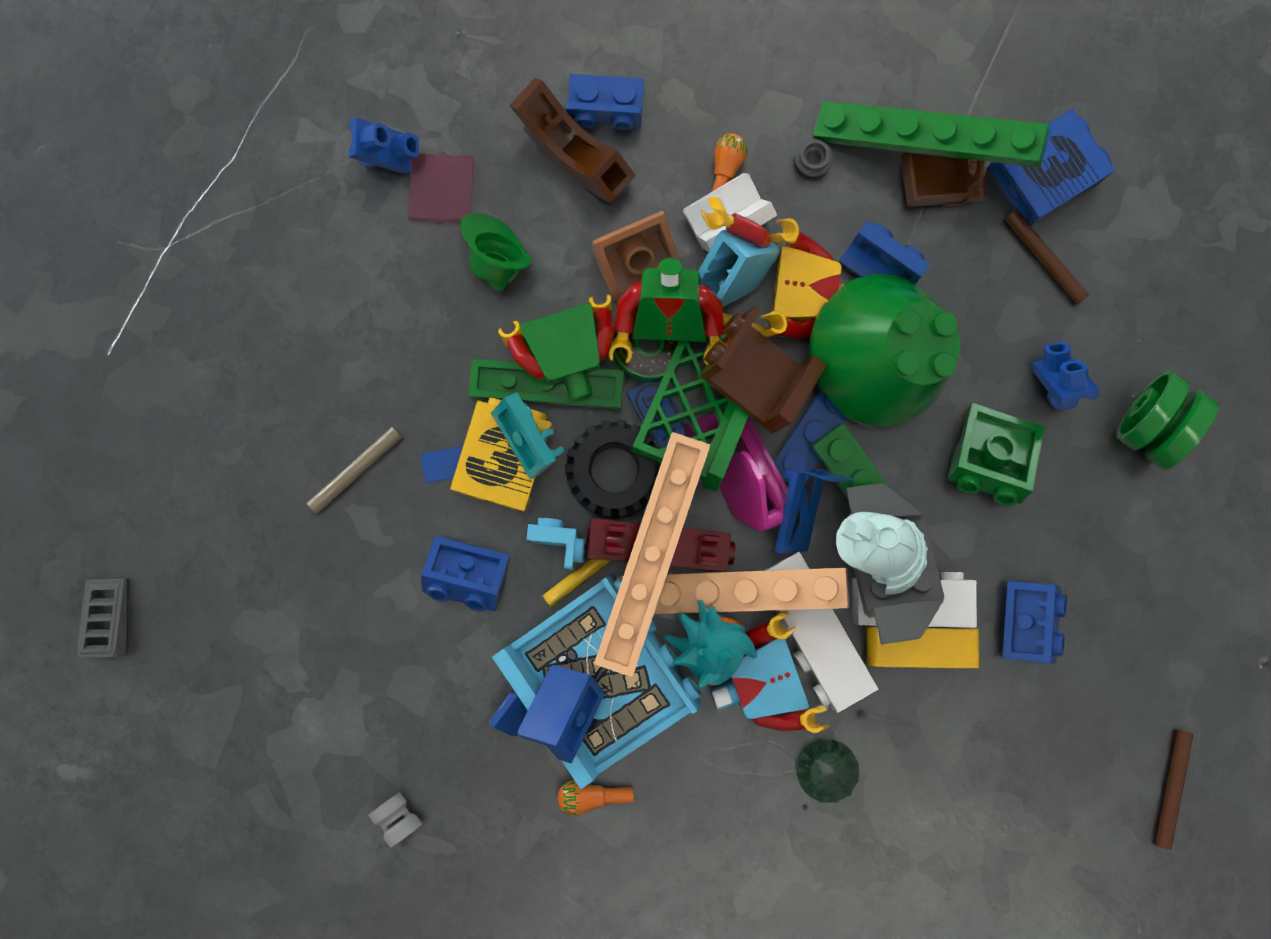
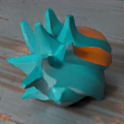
M698 600L699 622L693 621L681 611L678 613L688 637L679 638L665 635L663 639L682 654L672 664L688 667L693 675L700 680L699 688H702L706 684L720 685L727 681L739 668L744 655L754 659L757 657L752 641L745 634V626L740 621L729 615L718 614L714 606L708 609L702 600Z

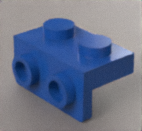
M869 221L865 222L839 260V263L857 277L871 274H892L904 277L914 283L918 282L930 266L924 260V255L919 250L909 245L903 246L893 239V234L886 227L878 223L873 225Z

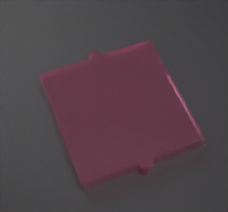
M442 151L439 155L419 154L417 158L412 159L408 218L435 220L437 224H442L443 221L461 222L464 216L471 214L474 157L452 156Z

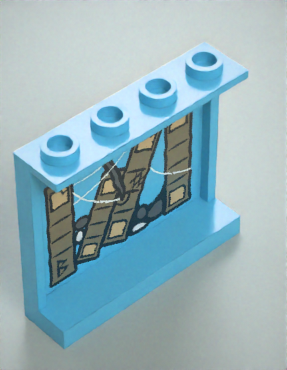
M614 574L601 580L597 585L492 656L527 710H529L552 665L590 674L605 693L572 764L562 761L580 789L594 781L598 774L689 713L694 714L697 712L702 704L699 700L702 694L697 684L690 676L684 678L678 667L672 664L677 658L673 649L667 643L662 645L654 634L656 626L653 620L651 621L633 677L594 664L623 579L621 577L617 579Z

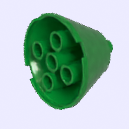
M871 274L851 280L842 285L828 302L823 304L813 324L809 347L810 358L816 355L827 364L816 383L822 394H826L838 408L837 411L852 421L874 427H889L909 422L932 406L941 394L950 375L956 370L960 354V335L957 329V319L951 312L945 311L922 287L904 277L892 274Z

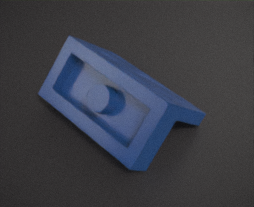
M552 665L518 729V734L523 739L546 745L558 760L572 764L605 693L590 674Z

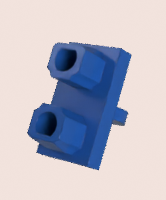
M357 117L349 120V127L352 132L349 158L359 160L360 164L366 167L379 166L402 174L411 172V160L419 156V138L417 135L408 132L402 133L388 128L387 125L378 122L372 123Z
M1062 341L1044 346L1043 360L1032 362V372L1048 390V401L1055 409H1073L1078 405L1080 398L1091 400L1099 398V388L1088 376V367L1083 361L1072 358L1071 347L1066 342Z

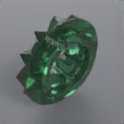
M829 739L816 741L803 751L798 760V781L805 793L818 802L838 803L845 797L851 796L853 789L859 782V763L852 750L843 743ZM818 759L828 765L838 763V767L835 769L837 778L840 781L838 784L829 778L816 784L823 773L819 768L820 765L817 763Z

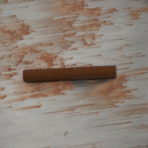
M1017 210L1004 219L1077 305L1089 296L1086 290Z
M1177 730L1155 843L1158 847L1172 850L1194 735L1193 733Z

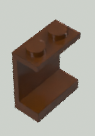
M754 306L743 315L737 312L723 328V332L727 335L722 343L720 341L716 342L706 354L704 360L708 364L700 377L773 434L792 424L827 364L814 355L799 365L751 326L760 313V310Z

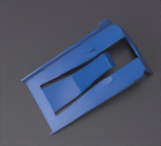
M785 469L784 477L789 478L790 482L775 552L784 554L808 551L823 480L841 482L855 481V479L826 470H800L799 473ZM806 474L815 477L809 508L807 488L812 486L804 487ZM800 506V523L790 542L797 513Z

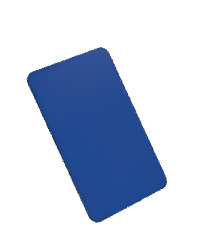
M463 446L421 454L425 482L431 483L453 478Z

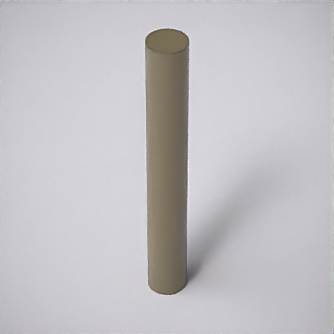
M392 426L306 503L315 514H318L403 437Z

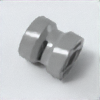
M401 791L367 815L373 825L380 826L384 832L383 840L389 848L402 841L422 825L417 815L410 813L406 808L407 800ZM401 815L405 816L400 821L395 823L393 826L388 828V825L395 821L397 818H399Z

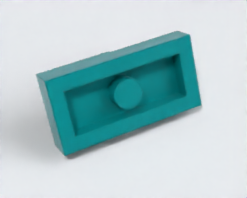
M518 392L505 397L491 412V415L530 479L542 474L564 452L562 446L555 450L548 448L545 440L554 433L553 430L545 429L539 433L531 409L527 404L523 403Z

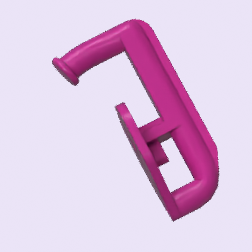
M714 414L697 419L702 433L717 429L719 426ZM748 416L737 443L739 452L734 453L720 484V489L733 516L762 532L781 524L788 488ZM687 422L685 424L686 434L689 438L694 437L695 434L691 425ZM766 495L773 507V509L767 511Z

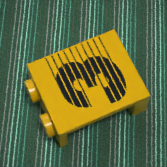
M489 398L488 403L477 400L450 489L456 493L528 514L532 501L530 494L536 477L532 479L528 477L491 415V412L502 400ZM531 409L539 433L545 429H554L552 422L546 421L547 414Z

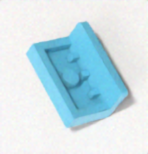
M538 518V525L528 524L527 541L536 544L566 547L565 569L575 570L576 563L584 562L586 540L579 538L577 529L564 528L562 520Z

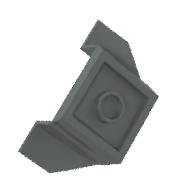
M884 483L846 488V494L851 514L872 512L892 515L902 520L907 519L910 522H914L915 526L924 534L926 546L928 547L927 566L916 584L902 593L885 595L887 585L876 582L871 574L854 568L864 614L868 618L875 617L881 645L920 639L944 601V592L927 523L922 519L923 514Z

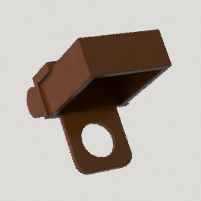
M909 152L902 154L901 163L907 207L941 204L942 207L964 206L968 201L974 203L987 199L986 188L988 183L984 176L985 161Z

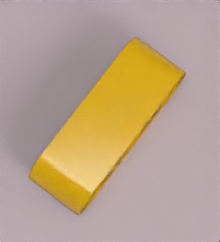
M869 626L866 627V666L979 668V629L927 627L920 639L881 645L877 627Z

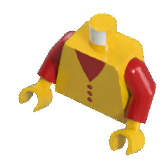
M786 218L776 220V224L782 226L783 234L774 233L771 235L774 243L786 242L787 246H782L777 260L771 312L761 315V319L769 321L771 328L763 330L761 333L766 338L779 335L800 340L811 335L819 310L845 283H840L841 264L834 261L833 256L817 242L801 232L794 219Z

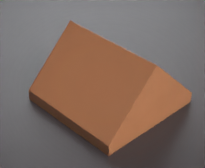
M663 210L592 241L594 258L617 306L619 298L633 283L641 282L645 269H658L659 263L666 258H674L680 261Z

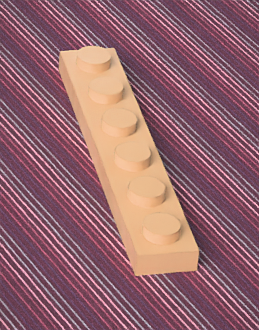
M674 432L671 433L594 662L595 665L633 677L710 444Z
M847 568L667 574L654 614L679 613L680 611L682 613H699L698 600H702L708 609L714 606L717 612L849 608Z

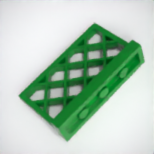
M726 333L725 335H721V341L724 340L725 336L727 335ZM706 336L708 343H710L709 336ZM679 341L631 451L662 463L667 446L657 449L643 443L647 433L663 428L669 441L672 433L670 425L688 419L695 434L694 437H691L692 439L707 443L706 440L713 438L699 479L704 481L703 487L717 492L749 415L728 398L716 401L709 383L700 377L702 370L698 361L704 359L705 351L694 354L688 341ZM684 351L687 357L681 358ZM691 364L698 380L680 386L674 371L677 368ZM669 383H671L673 389L667 390ZM701 387L709 404L691 410L684 393ZM677 396L684 412L666 418L660 406L661 401ZM726 406L724 414H722L720 408ZM713 411L719 426L717 429L702 433L695 416ZM655 415H657L659 421L652 423Z

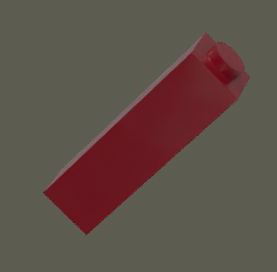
M589 519L584 558L628 563L641 523ZM682 528L670 567L728 572V565H733L736 552L735 542H730L731 533Z

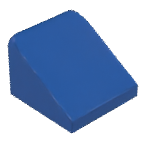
M514 690L509 693L489 720L490 726L511 736L518 735V729L528 712Z

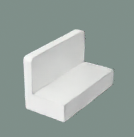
M742 173L683 210L701 248L707 252L710 251L720 231L726 230V226L716 230L710 229L702 217L701 210L706 213L715 212L708 202L710 197L719 198L727 214L737 213L759 225L777 216L772 203L760 198L750 175L747 173Z

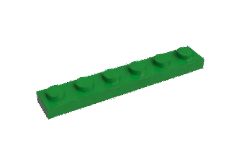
M823 101L813 136L815 139L831 144L1041 168L1050 134V127L1046 123Z

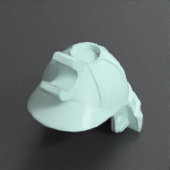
M857 512L844 519L837 531L836 546L839 556L848 565L871 574L876 582L887 585L885 595L902 593L914 586L927 566L928 547L926 546L924 534L915 526L914 522H910L907 519L902 520L892 515L872 512Z

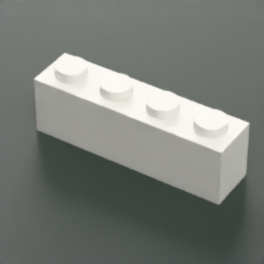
M796 552L763 571L809 568L800 552ZM833 609L775 610L777 615L782 611L789 613L780 620L783 628L789 630L794 626L797 627L796 631L787 638L790 637L798 650L793 653V656L802 672L805 674L810 671L817 685L812 687L822 706H830L833 711L839 713L879 690Z

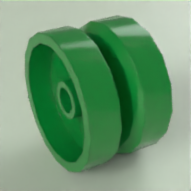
M1170 369L1155 378L1133 402L1117 429L1116 437L1133 450L1145 447L1144 456L1146 459L1160 469L1167 470L1181 462L1205 436L1218 413L1219 403L1200 389L1188 393L1190 383Z

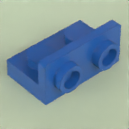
M570 74L566 112L582 128H592L596 124L611 125L612 128L617 130H630L633 126L641 127L644 78Z
M435 535L421 574L422 592L427 593L429 597L438 601H448L450 599L464 603L468 608L476 611H485L486 609L496 611L498 595L509 564L510 555Z
M1008 581L1003 659L1054 664L1057 661V656H1063L1065 636L1064 633H1058L1059 617L1065 618L1067 595L1061 594V586Z

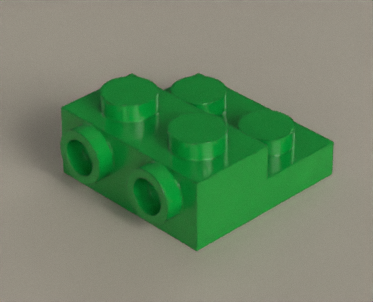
M971 403L966 410L960 441L954 448L948 480L957 483V488L964 493L975 494L982 491L994 495V501L1000 505L1013 506L1017 503L1021 504L1033 492L1044 426Z

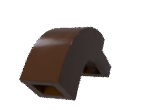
M534 78L510 104L512 110L524 123V131L540 149L575 181L598 197L612 203L636 176L616 149L593 138L570 117L542 80Z

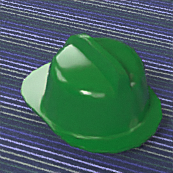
M482 213L467 214L461 219L459 227L470 247V269L477 277L487 281L495 291H502L507 283H510L517 277L520 270L526 269L531 265L530 255L523 248L515 233L501 220Z

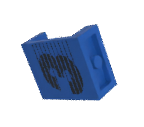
M1073 108L1048 123L1050 134L1041 168L991 162L987 167L1015 210L1021 214L1031 227L1041 221L1051 211L1092 185L1097 186L1115 171L1111 165L1112 161L1108 152L1098 146L1090 134L1088 123L1085 119L1079 117Z

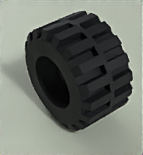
M608 419L601 421V424L597 426L592 424L585 428L586 432L582 435L578 434L574 439V445L568 450L567 464H565L568 486L575 499L583 508L601 518L619 519L631 517L640 510H644L648 505L661 463L631 451L641 428L635 423L632 426L627 424L626 420L618 419L617 422H609ZM647 433L643 443L659 449L653 442L652 436ZM611 448H619L629 452L637 464V476L634 483L628 489L617 493L601 489L594 482L591 472L595 457L602 451Z

